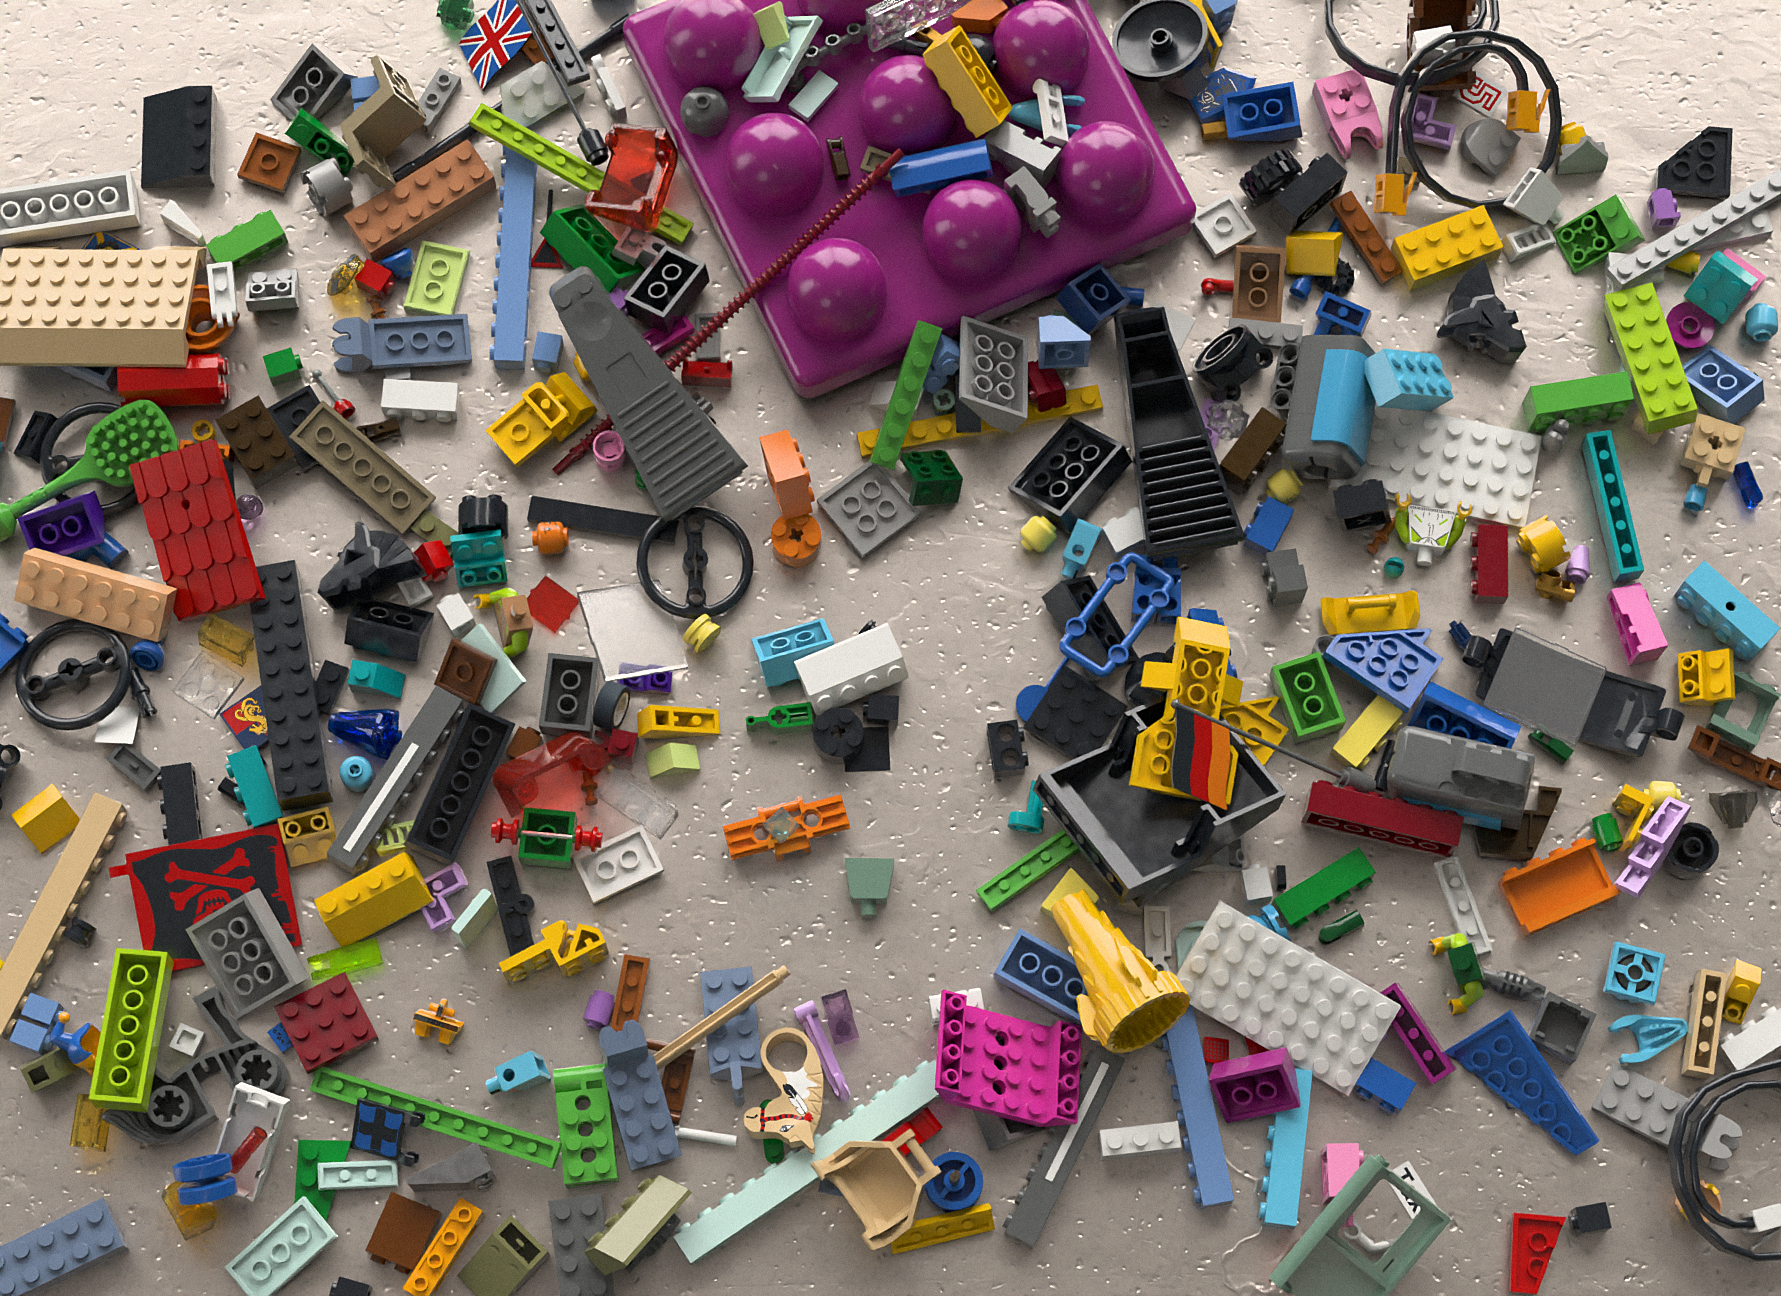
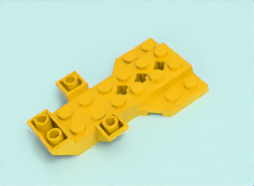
M1177 617L1173 640L1176 643L1172 663L1144 662L1141 687L1163 692L1167 691L1163 717L1137 735L1129 786L1202 801L1172 788L1171 761L1175 740V709L1171 707V702L1174 699H1178L1179 703L1219 720L1221 703L1233 706L1240 705L1243 681L1226 674L1230 653L1227 626ZM1230 745L1226 805H1230L1238 759V753L1233 745Z

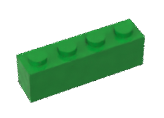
M1360 847L1273 899L1271 905L1279 914L1278 917L1287 930L1293 927L1298 930L1309 922L1307 918L1315 913L1317 916L1324 914L1330 909L1329 905L1336 900L1338 903H1341L1352 896L1350 893L1357 887L1362 890L1372 884V878L1376 871Z

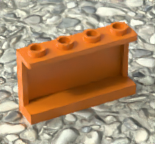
M1585 837L1571 843L1572 847L1569 849L1557 848L1548 853V858L1540 860L1537 857L1526 862L1527 867L1517 870V867H1513L1502 873L1503 877L1498 884L1525 938L1612 901L1621 894V890L1616 888V884H1612L1594 848L1596 843L1594 838L1586 840Z

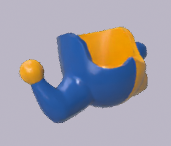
M62 1012L58 1016L59 1021L54 1026L49 1040L53 1045L66 1051L71 1062L77 1067L84 1069L93 1078L101 1032L92 1023L87 1022L75 1033H65L64 1026L69 1022L70 1016L68 1013Z

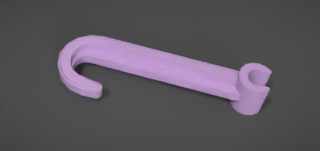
M813 1000L794 1008L799 1024H803L811 1043L816 1049L821 1066L834 1095L839 1101L843 1100L845 1102L849 1100V1097H851L849 1088L817 1018L819 1014Z

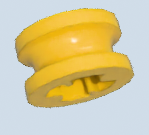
M207 420L196 421L191 429L197 443L210 439L214 440L215 429ZM206 427L209 434L204 433L203 437H201L198 430L202 431Z

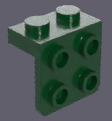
M912 451L901 454L900 460L913 479L909 502L912 506L958 503L963 477L946 451Z

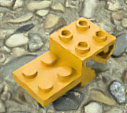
M565 372L550 376L546 385L542 382L534 383L521 394L523 397L521 401L485 431L518 468L552 438L556 437L561 443L598 410Z
M560 920L541 930L544 940L498 964L507 982L512 980L513 982H518L527 976V972L535 968L536 970H541L547 967L552 959L555 960L562 976L567 974L573 976L581 972L584 965L590 962L597 964L606 958L605 955L609 951L598 928L578 923L576 931L568 929L565 921Z

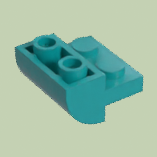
M501 530L450 536L458 587L508 581Z

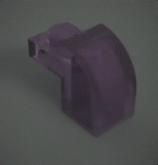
M846 989L820 996L823 1012L834 1045L858 1039L859 1034Z

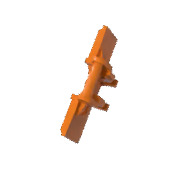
M841 794L807 804L803 803L800 796L792 802L762 809V807L757 808L758 817L722 826L732 861L773 849L776 861L783 860L785 853L800 849L803 850L804 854L811 852L809 842L811 839L851 829ZM797 810L800 811V816L771 824L766 821V819ZM814 814L818 817L819 822L816 826L808 827L805 825L804 821L808 815ZM762 828L763 831L769 833V836L766 840H758L754 836L755 831Z

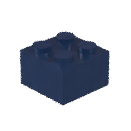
M1101 263L1069 282L1056 297L1057 301L1076 324L1088 335L1112 320L1115 315L1121 313L1131 301Z

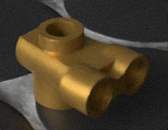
M1551 569L1547 572L1543 571L1542 576L1538 575L1535 591L1539 592V595L1546 599L1558 597L1560 600L1572 602L1575 594V582L1562 580V574Z

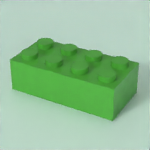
M1628 371L1530 386L1522 406L1528 431L1544 432L1560 419L1566 420L1569 423V427L1574 426L1575 423L1582 422L1590 425L1597 423L1601 419H1608L1609 421L1619 420L1626 414L1634 400Z

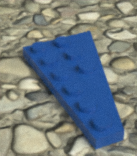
M1511 1009L1445 1050L1447 1054L1455 1057L1467 1070L1474 1072L1485 1081L1486 1085L1515 1108H1519L1528 1115L1529 1119L1535 1124H1539L1547 1130L1554 1139L1576 1156L1599 1142L1598 1137Z

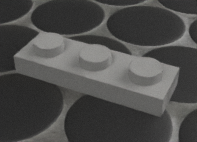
M1239 318L1229 319L1228 329L1240 324L1246 325L1264 347L1280 350L1287 343H1301L1303 325Z

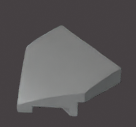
M1586 135L1580 138L1581 140L1578 144L1562 145V155L1559 156L1555 165L1556 174L1604 171L1608 162V152L1605 150L1604 142H1592L1591 137Z

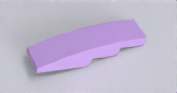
M1669 796L1666 798L1641 832L1642 840L1628 857L1629 865L1615 882L1617 889L1639 899L1671 849L1691 810V806Z

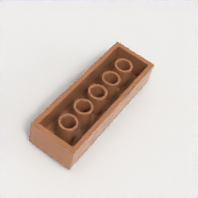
M467 139L397 182L390 192L384 190L345 214L344 218L347 227L367 256L376 263L497 188L495 178Z

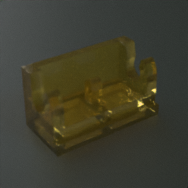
M210 613L198 630L200 646L241 667L246 663L247 652H252L254 649V634L213 613Z
M78 1094L70 1146L82 1150L93 1149L99 1152H106L110 1124L104 1122L101 1115L108 1109L95 1108L89 1100L90 1094Z

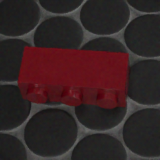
M1478 524L1475 531L1470 534V547H1474V556L1470 558V571H1474V580L1470 582V594L1474 595V603L1505 604L1508 598V525Z

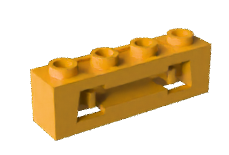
M460 1197L403 1289L412 1296H435L484 1219L485 1213Z

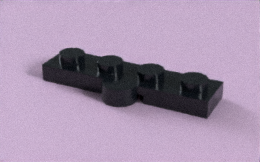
M510 855L486 863L511 957L534 945L527 915L533 912L535 904L530 895L521 894L514 863Z

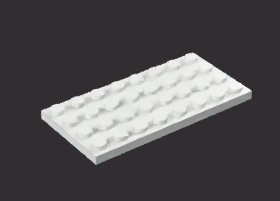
M1376 403L1365 465L1360 467L1358 475L1353 479H1330L1328 489L1338 490L1339 486L1346 484L1357 486L1369 479L1382 480L1388 502L1396 503L1395 495L1399 493V502L1403 503L1407 500L1406 495L1408 493L1412 500L1410 505L1456 511V516L1458 515L1457 505L1462 501L1460 510L1463 512L1468 511L1470 504H1472V512L1469 516L1465 517L1466 519L1494 525H1508V528L1520 530L1526 525L1542 436L1426 411L1378 407Z
M1220 900L1176 974V977L1190 997V1005L1270 1051L1287 1047L1294 1065L1304 1070L1313 1071V1076L1348 1096L1401 1008L1400 1004Z

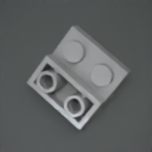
M297 268L248 273L246 305L249 312L299 307Z

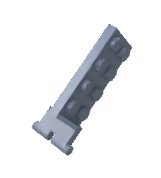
M752 966L700 972L705 1019L754 985ZM755 1003L706 1036L710 1077L732 1081L734 1103L736 1106H743L745 1103L743 1079L762 1073Z

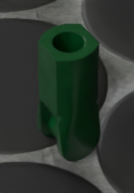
M1537 724L1534 733L1528 735L1529 740L1564 765L1574 750L1553 735L1545 726ZM1543 736L1550 740L1548 744L1541 740Z
M1355 910L1336 920V922L1322 927L1318 937L1319 942L1323 945H1330L1341 937H1345L1364 927L1365 923L1360 913Z

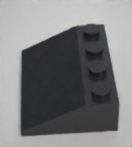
M212 85L186 86L143 97L141 188L215 187L217 97Z
M1070 416L1011 483L1008 489L1041 516H1045L1053 525L1071 533L1078 518L1082 520L1133 461L1124 444Z

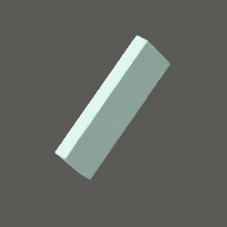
M395 1160L317 1164L318 1191L398 1187V1166Z

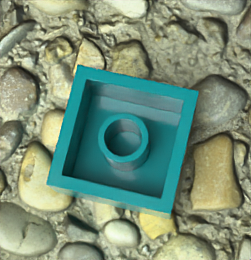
M1717 251L1709 259L1683 296L1724 324L1732 316L1758 279L1720 251Z

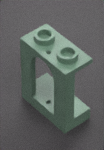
M1735 671V696L1740 692L1747 691L1755 695L1758 700V708L1748 729L1745 730L1724 719L1733 700L1718 702L1705 728L1751 752L1760 739L1759 735L1781 694L1776 692L1773 686L1760 684L1754 681L1751 675Z

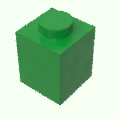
M291 347L263 356L273 387L301 378L299 369H302L303 365L299 354L294 355Z

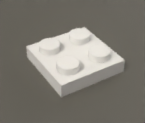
M1231 193L1197 211L1193 224L1215 258L1252 238L1257 233V230Z

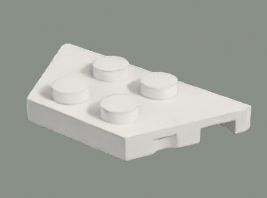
M543 61L500 85L502 114L524 127L531 125L568 103L549 65ZM558 72L572 100L586 92L578 84L567 86L562 74Z

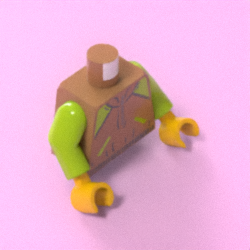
M504 588L490 594H475L473 599L480 598L481 601L480 605L475 607L476 609L490 608L494 604L493 608L502 641V650L508 658L511 659L526 650L533 631V623L526 595H518L511 588Z

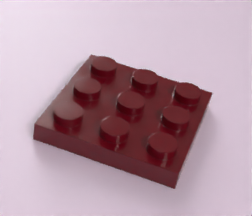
M345 972L274 1006L307 1075L379 1040Z

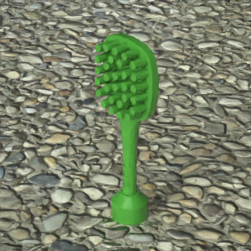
M138 400L119 408L102 419L97 425H94L86 438L84 456L73 467L55 480L11 505L0 502V543L15 534L17 518L73 487L95 480L105 481L114 487L133 485L134 482L129 465L179 450L176 433L167 416L155 403L149 400Z

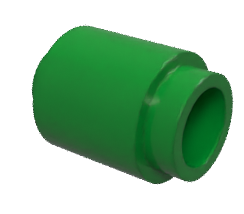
M1611 813L1592 818L1593 825L1591 827L1599 850L1604 849L1606 853L1618 850L1620 848L1619 844L1623 843V838L1616 818H1613Z

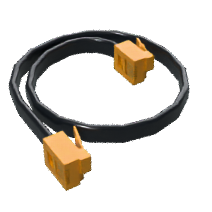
M1486 29L1445 33L1417 49L1396 78L1389 106L1386 167L1384 174L1376 175L1374 213H1391V216H1405L1407 200L1412 191L1416 176L1421 183L1442 200L1472 209L1482 205L1484 207L1503 205L1511 194L1510 192L1502 198L1483 201L1451 194L1429 176L1415 150L1411 120L1418 92L1436 67L1460 53L1484 50L1497 54L1511 67L1516 77L1517 91L1508 92L1506 130H1524V133H1538L1540 117L1548 98L1550 132L1543 159L1536 168L1546 173L1554 162L1562 129V113L1559 88L1544 59L1519 38ZM1475 37L1512 46L1534 65L1546 88L1541 102L1537 105L1538 92L1529 91L1527 73L1521 61L1504 46L1490 42L1456 46L1424 66L1408 88L1400 119V107L1408 77L1425 54L1449 40ZM1399 123L1401 125L1404 154L1414 170L1405 189L1404 174H1396Z

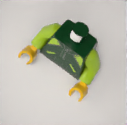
M1462 933L1432 939L1428 942L1429 944L1432 943L1435 947V952H1432V954L1436 955L1447 951L1456 982L1463 993L1461 998L1448 1001V1005H1453L1451 1015L1466 1013L1467 1007L1481 999L1484 990L1489 989L1475 942L1468 943L1467 937Z

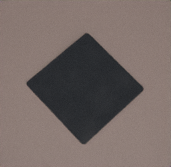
M887 726L863 727V746L855 759L845 763V772L890 770L889 728Z

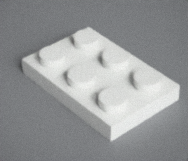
M642 825L602 843V848H597L596 853L591 852V849L572 857L594 904L664 872Z

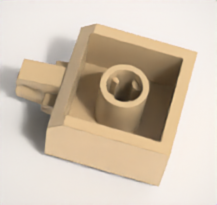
M1700 413L1697 414L1696 422L1691 423L1680 460L1681 466L1694 469L1693 472L1698 473L1697 486L1706 488L1710 477H1719L1725 480L1730 478L1734 471L1746 428Z

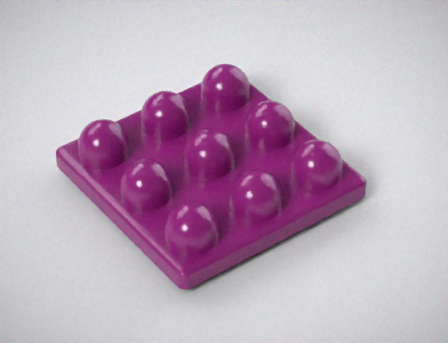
M666 0L637 12L626 19L623 25L625 47L744 287L748 288L750 286L749 282L754 283V278H759L760 272L765 273V267L770 268V263H775L776 257L781 258V253L785 254L787 252L786 248H792L791 244H796L798 242L797 238L801 239L803 237L802 233L807 234V229H812L814 227L813 223L817 224L819 222L818 218L823 219V214H828L829 208L834 209V204H839L840 198L845 199V194L849 195L851 193L850 189L854 190L856 188L855 184L859 185L861 184V179L865 180L867 178V173L861 172L860 166L868 146L891 154L899 148L905 156L984 139L991 131L989 130L976 138L973 132L967 129L964 118L960 112L954 109L951 98L945 90L941 89L938 84V78L933 70L926 66L923 57L908 53L902 55L899 54V51L879 47V39H883L881 37L883 31L893 34L890 23L884 25V29L881 32H871L863 36V40L860 43H850L844 46L838 55L829 54L821 59L819 65L807 66L800 71L804 76L805 85L820 70L836 81L839 86L809 122L789 109L790 102L799 92H790L786 87L778 102H748L743 97L745 92L741 88L765 47L760 36L758 23L753 14L781 1L786 17L819 16L823 22L809 46L813 45L820 49L826 45L825 39L831 34H836L839 37L846 35L848 25L852 23H858L860 26L867 24L868 15L873 12H880L882 15L888 12H898L901 15L907 16L910 27L914 28L917 26V21L921 19L943 35L953 29L952 13L972 0ZM1002 0L1008 7V12L1000 20L996 30L990 34L965 32L966 35H982L992 42L995 49V59H997V71L992 76L1011 105L1038 99L1037 94L1033 92V84L1037 79H1042L1051 86L1053 84L1058 85L1061 88L1062 95L1081 96L1085 99V104L1079 107L1063 105L1066 124L1082 126V128L1078 129L1068 138L1069 140L1064 146L1044 140L1042 131L1014 121L1009 115L1004 119L1025 130V136L1033 140L1039 137L1043 139V145L1051 149L1055 146L1061 148V156L1057 163L1056 174L1044 188L1048 199L1052 197L1057 202L1055 211L1061 217L1057 224L1059 230L1049 238H1046L1040 230L1034 233L1030 229V224L1024 219V213L1003 190L1005 179L1012 174L997 160L993 161L990 159L993 177L980 180H960L944 188L931 190L930 194L921 192L897 198L893 191L892 182L882 178L876 182L877 186L873 185L871 187L872 191L867 190V195L860 197L861 201L856 200V205H851L850 211L845 210V215H840V220L836 219L834 221L835 225H829V230L825 229L823 231L824 235L820 234L818 236L819 240L814 239V244H809L806 249L802 250L801 254L797 255L796 260L792 259L791 265H786V270H781L782 274H776V279L772 278L770 280L771 284L767 283L765 285L766 289L761 288V293L754 295L755 299L750 298L794 390L800 396L815 398L904 359L917 320L942 328L941 333L952 338L961 333L962 316L986 323L1065 288L1069 282L1099 263L1105 269H1109L1190 232L1196 215L1195 202L1087 0H1027L1016 6L1011 0ZM701 86L713 87L720 91L727 100L730 112L725 128L718 134L710 137H701L698 134L688 132L683 125L680 114L681 103L685 95L692 89ZM842 136L851 177L848 180H835L826 148V138L832 140ZM840 148L832 149L833 153L840 152Z

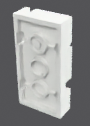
M243 1082L234 1088L227 1110L229 1115L225 1121L215 1154H231L233 1169L225 1175H230L236 1179L238 1191L234 1195L246 1197L253 1202L260 1196L290 1100ZM238 1104L240 1106L236 1115L234 1112ZM276 1118L277 1120L274 1129H272L273 1123L275 1122L274 1119ZM260 1169H262L260 1175H259L258 1178H257V1177H256V1176H257V1173L259 1172Z

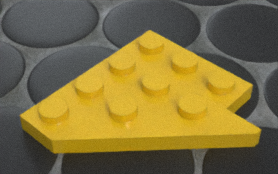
M1277 696L1240 702L1239 706L1222 705L1220 708L1222 716L1229 725L1279 746L1289 731L1287 727L1269 716L1280 699ZM1238 734L1260 763L1265 766L1275 750Z

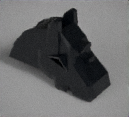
M1481 261L1471 268L1462 277L1460 282L1458 281L1454 291L1451 292L1446 307V319L1438 329L1437 337H1453L1461 344L1467 346L1468 351L1472 352L1475 347L1482 350L1481 353H1487L1500 363L1514 364L1527 347L1522 330L1512 327L1513 324L1519 322L1516 311L1506 310L1505 304L1495 295L1486 261Z
M356 522L355 537L344 547L342 552H338L339 561L320 580L317 593L335 611L352 607L356 598L359 599L360 604L372 602L374 593L381 592L390 584L428 575L421 564L422 562L410 551V548L398 535L379 530L369 531V528L364 523Z

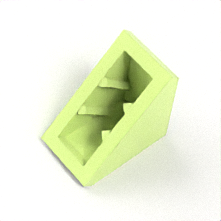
M781 1L753 14L759 26L760 36L768 50L790 40Z
M668 743L646 753L650 779L700 770L696 745Z

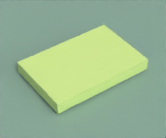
M422 240L404 302V310L431 316L453 315L470 251Z

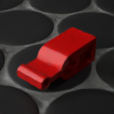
M926 1107L882 1141H894L907 1130L912 1129L915 1134V1140L922 1146L932 1136L941 1131L943 1126ZM906 1144L900 1147L906 1157L912 1154Z

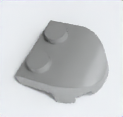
M1482 119L1467 126L1462 133L1463 156L1469 164L1475 162L1493 177L1498 174L1521 138L1515 132L1506 130V125L1497 119Z

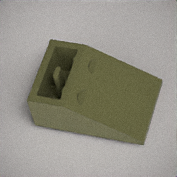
M510 1215L490 1235L457 1277L477 1296H512L551 1255Z

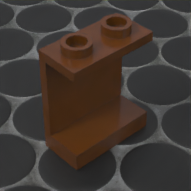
M391 1192L365 1250L371 1255L370 1260L384 1265L386 1261L395 1265L394 1270L409 1275L410 1271L413 1272L416 1268L435 1223L439 1224L442 1214L438 1210Z

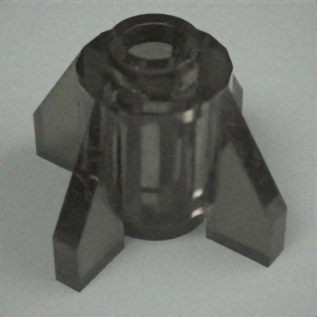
M1748 789L1724 793H1709L1711 806L1719 816L1722 824H1728L1729 829L1743 828V823L1749 822L1758 803L1757 792H1748Z

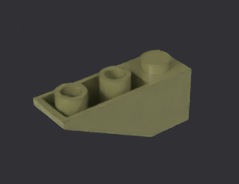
M56 1048L21 1065L20 1068L32 1093L79 1069V1067L71 1062L68 1053L60 1048Z

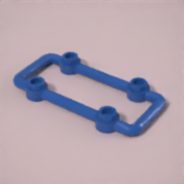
M1132 552L1125 554L1119 562L1111 563L1107 568L1106 580L1078 618L1074 617L1067 621L1065 626L1066 634L1059 643L1061 653L1098 677L1109 676L1116 667L1126 664L1129 656L1128 650L1154 614L1167 608L1169 594L1175 586L1173 577L1142 556ZM1132 562L1165 584L1161 589H1155L1150 593L1148 599L1149 606L1121 644L1114 645L1109 649L1107 655L1108 662L1104 667H1101L1069 645L1073 640L1081 639L1084 636L1086 622L1114 584L1124 582L1127 575L1126 568Z

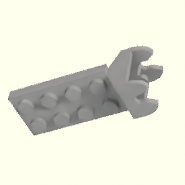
M1615 1062L1592 1106V1110L1668 1148L1676 1114L1688 1098ZM1700 1104L1697 1105L1688 1118L1681 1145L1683 1156L1691 1125L1704 1109V1106ZM1713 1114L1704 1126L1697 1153V1162L1712 1170H1727L1729 1164L1726 1160L1732 1157L1730 1150L1739 1149L1737 1138L1742 1137V1130L1739 1125L1721 1114Z

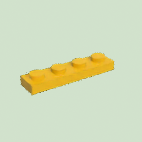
M990 1203L916 1220L910 1230L890 1243L892 1253L897 1254L995 1230Z

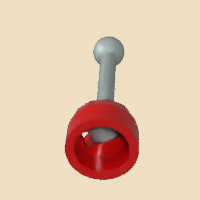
M314 370L312 373L313 378L320 381L335 401L333 409L345 419L351 417L355 412L353 404L347 399L339 400L323 379L322 372Z

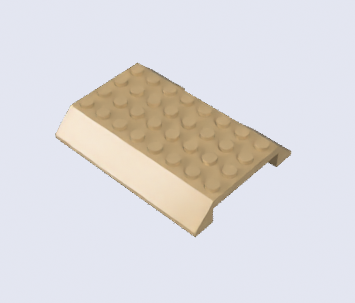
M13 245L3 249L0 261V366L186 367L189 345L185 334L197 269H204L207 248L157 246L150 250H62V246Z

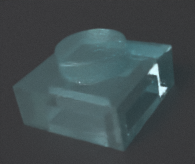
M781 807L763 823V827L782 844L799 828V824Z

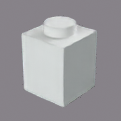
M459 593L454 596L451 594L444 597L440 604L437 605L441 617L454 637L476 625L472 614Z
M1253 864L1244 867L1245 870L1241 871L1239 878L1245 906L1270 902L1273 893L1267 866L1260 867L1259 864Z

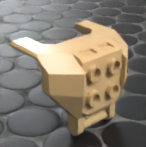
M912 1129L907 1130L894 1141H848L825 1159L811 1163V1167L820 1180H830L842 1192L862 1220L866 1232L861 1237L870 1250L874 1251L887 1246L914 1226L926 1184L942 1172L938 1165L934 1166L915 1140V1134ZM904 1144L907 1145L926 1173L923 1176H919L904 1152L901 1151L900 1147Z

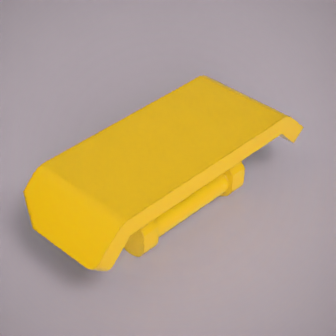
M1413 590L1395 594L1342 598L1324 597L1320 599L1323 624L1328 634L1332 636L1415 629L1421 617L1418 593Z

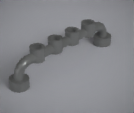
M873 12L868 15L867 24L860 26L858 23L848 25L846 35L842 37L836 34L827 36L825 39L826 45L820 49L813 45L809 46L804 53L805 57L800 60L793 76L786 85L787 90L799 92L805 87V79L800 72L803 68L819 65L821 59L829 54L838 55L844 46L850 43H860L863 40V36L871 32H881L884 29V25L890 23L891 31L894 35L903 36L908 34L911 28L908 17L898 12H888L883 15L880 12Z

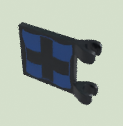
M358 1098L350 1148L395 1160L404 1166L411 1167L414 1163H418L419 1154L415 1151L401 1150L405 1123L412 1127H418L424 1123L425 1114Z

